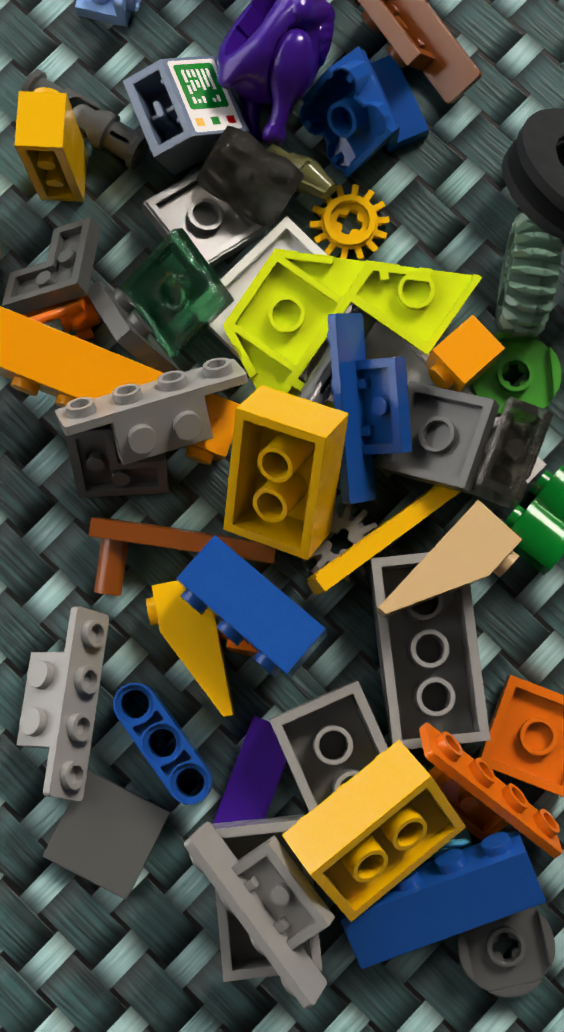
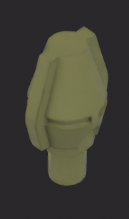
M272 144L267 149L265 159L280 168L281 175L298 192L328 199L337 190L338 184L313 158L302 154L297 155L294 152L289 154L275 144Z

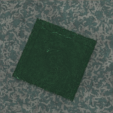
M183 228L173 229L121 285L122 290L134 302L136 310L149 325L153 334L170 357L179 356L234 301V298Z

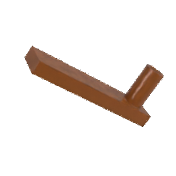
M105 517L91 518L89 530L90 537L101 538L94 592L121 596L129 542L200 552L211 538L216 535L243 559L275 563L277 549L247 538Z

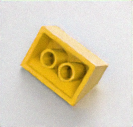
M398 740L386 751L377 755L370 764L349 781L339 786L332 795L311 812L301 817L282 836L310 876L352 922L465 829L466 826L432 776L402 742Z

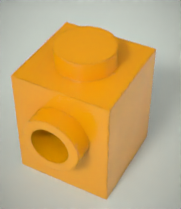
M471 315L432 349L425 366L428 368L431 380L439 388L463 392L496 363L505 347L474 315Z

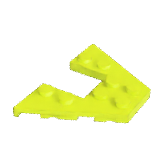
M275 248L222 326L256 389L263 385L297 396L305 384L299 378L327 339L329 314L345 313L352 303L427 356L482 277L476 274H460L437 271L430 268L406 267L399 264L352 260L330 255L306 254ZM327 400L325 406L335 409L334 403Z

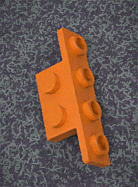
M428 722L419 728L424 756L435 765L428 773L463 821L467 831L480 841H483L487 836L499 832L510 824L554 859L563 853L557 835L560 833L559 825L547 810L543 808L540 810L536 809L527 801L517 786L512 783L506 785L495 776L491 767L483 759H473L462 750L459 742L449 732L443 731L441 733Z

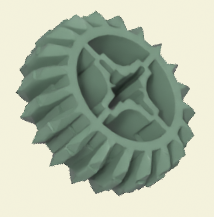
M522 212L515 218L509 232L500 273L495 316L496 325L500 332L525 338V336L537 337L545 329L550 309H552L554 294L556 293L563 244L560 238L544 232Z

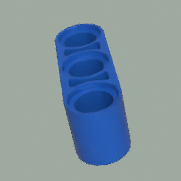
M129 683L122 686L114 697L113 710L167 790L178 802L190 805L202 801L211 792L214 784L210 767L153 688L141 683ZM135 691L143 692L149 700L147 712L139 718L132 717L125 708L127 697ZM161 729L171 731L176 738V748L169 756L158 755L152 747L153 736ZM186 768L198 770L204 778L203 789L196 795H189L180 788L179 777Z

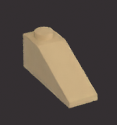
M477 500L377 608L376 612L383 618L482 581L492 572L501 577L518 559L519 555L513 549L522 539L482 502Z

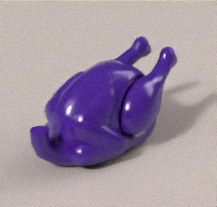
M252 0L224 37L217 55V81L222 88L227 89L231 87L239 96L243 116L251 133L240 139L242 143L257 147L260 145L262 138L264 141L275 145H282L286 139L285 126L291 107L296 99L301 98L310 89L319 68L324 65L330 50L334 32L335 11L333 6L326 0ZM263 105H273L269 122L261 133L260 109Z

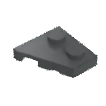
M98 279L89 288L88 297L116 342L145 366L163 373L176 370L181 371L151 334L153 331L136 312H133L136 305L129 296L119 287L111 291Z

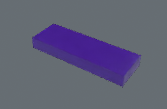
M253 716L213 823L262 819L266 817L287 761L269 721Z

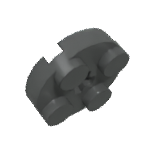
M534 907L457 934L456 949L462 968L474 983L491 994L508 998L525 995L536 989L542 982L541 978L546 974L548 967H551L555 957V940L548 921ZM506 932L509 938H517L518 946L511 949V957L503 959L500 951H493L492 949L493 943L498 941V935Z

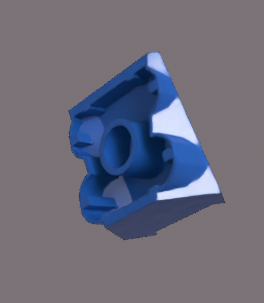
M359 46L329 67L302 97L304 103L300 108L299 115L301 123L310 134H322L327 143L326 153L328 159L336 169L343 171L346 179L362 168L398 131L388 105L373 77V72Z

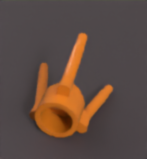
M88 295L45 307L38 311L22 314L43 324L59 319L66 333L75 331L76 334L74 336L84 341L95 337L91 327L101 323Z

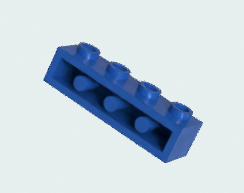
M516 829L508 833H493L487 836L481 843L462 850H447L441 853L435 860L417 867L352 922L340 909L339 916L361 969L540 905L545 903L546 900L520 833Z

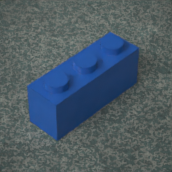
M216 535L211 538L176 578L185 589L180 597L199 614L202 615L209 609L221 620L216 628L235 645L239 646L245 640L258 651L252 659L274 678L281 671L290 679L327 636L325 627Z

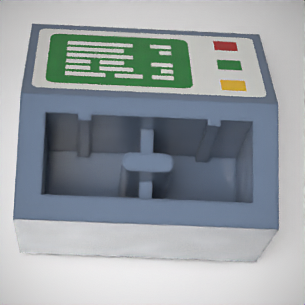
M216 55L160 59L123 80L153 157L173 175L182 172L251 134L232 88H222L217 81Z

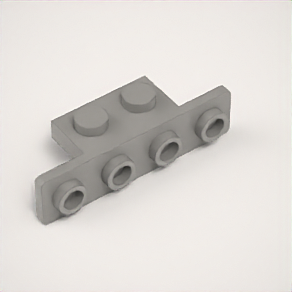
M214 358L206 361L203 367L186 372L179 370L166 372L160 375L156 381L142 385L124 384L115 388L111 394L94 399L91 397L73 399L66 404V407L55 410V413L66 436L111 424L119 459L125 465L213 438L205 395L248 383L246 371L235 359Z
M81 606L72 607L70 610L64 652H31L16 743L17 746L49 749L43 795L72 801H82L84 796L109 625L108 615Z
M207 821L184 842L192 863L200 872L207 876L220 894L224 907L237 917L250 935L254 948L267 958L279 974L285 990L295 997L301 1006L307 1010L315 1005L327 985V981L301 944L329 927L335 916L275 835L238 860L212 824Z

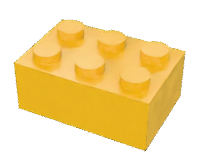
M263 385L245 399L235 411L223 530L308 560L331 531L349 413Z

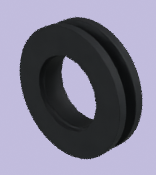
M551 108L540 110L526 120L519 131L517 139L511 144L503 158L502 174L510 195L524 214L540 229L560 238L561 243L564 244V109Z

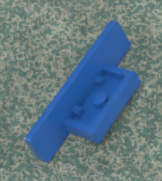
M361 313L329 314L327 341L331 355V390L334 395V407L337 410L349 413L338 483L341 489L342 503L356 504L376 499L373 454L412 452L406 358L403 356L366 360L363 315Z

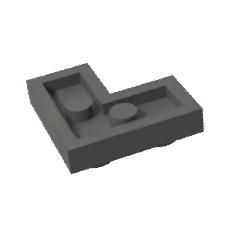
M88 217L54 228L47 261L10 272L2 307L22 315L88 295L101 229L93 218Z
M111 424L70 436L65 435L78 498L169 493L166 452L123 465L118 456Z

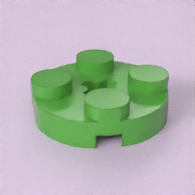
M498 332L493 336L505 349L496 363L469 386L470 392L476 396L495 399L500 405L496 415L499 420L519 422L531 419L549 406L560 387L561 366L559 359L551 347L547 348L543 342L537 339L538 336H525V338L511 336L510 333ZM509 365H516L518 372L526 374V379L521 380L518 387L511 386L509 381H504L502 374L508 372Z

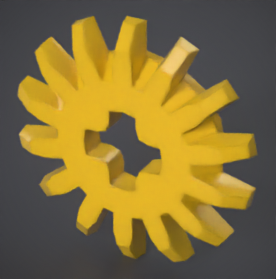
M353 184L351 194L345 195L342 185H338L336 198L323 199L327 205L325 208L317 205L313 206L312 211L319 215L321 220L310 221V228L323 231V233L314 237L316 244L329 240L330 244L324 251L327 255H330L339 247L342 248L340 258L347 259L348 250L353 249L357 259L363 260L364 255L361 247L365 246L374 253L378 251L379 248L372 239L386 240L388 233L378 230V226L388 224L389 216L378 217L377 213L385 207L383 201L375 205L370 203L375 192L369 189L364 197L358 196L359 185ZM349 213H354L357 215L356 222L362 225L360 230L352 229L349 234H345L342 232V224L337 222L339 217L347 218Z

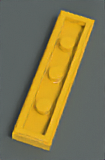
M434 485L307 578V585L315 596L326 592L459 494L460 491Z

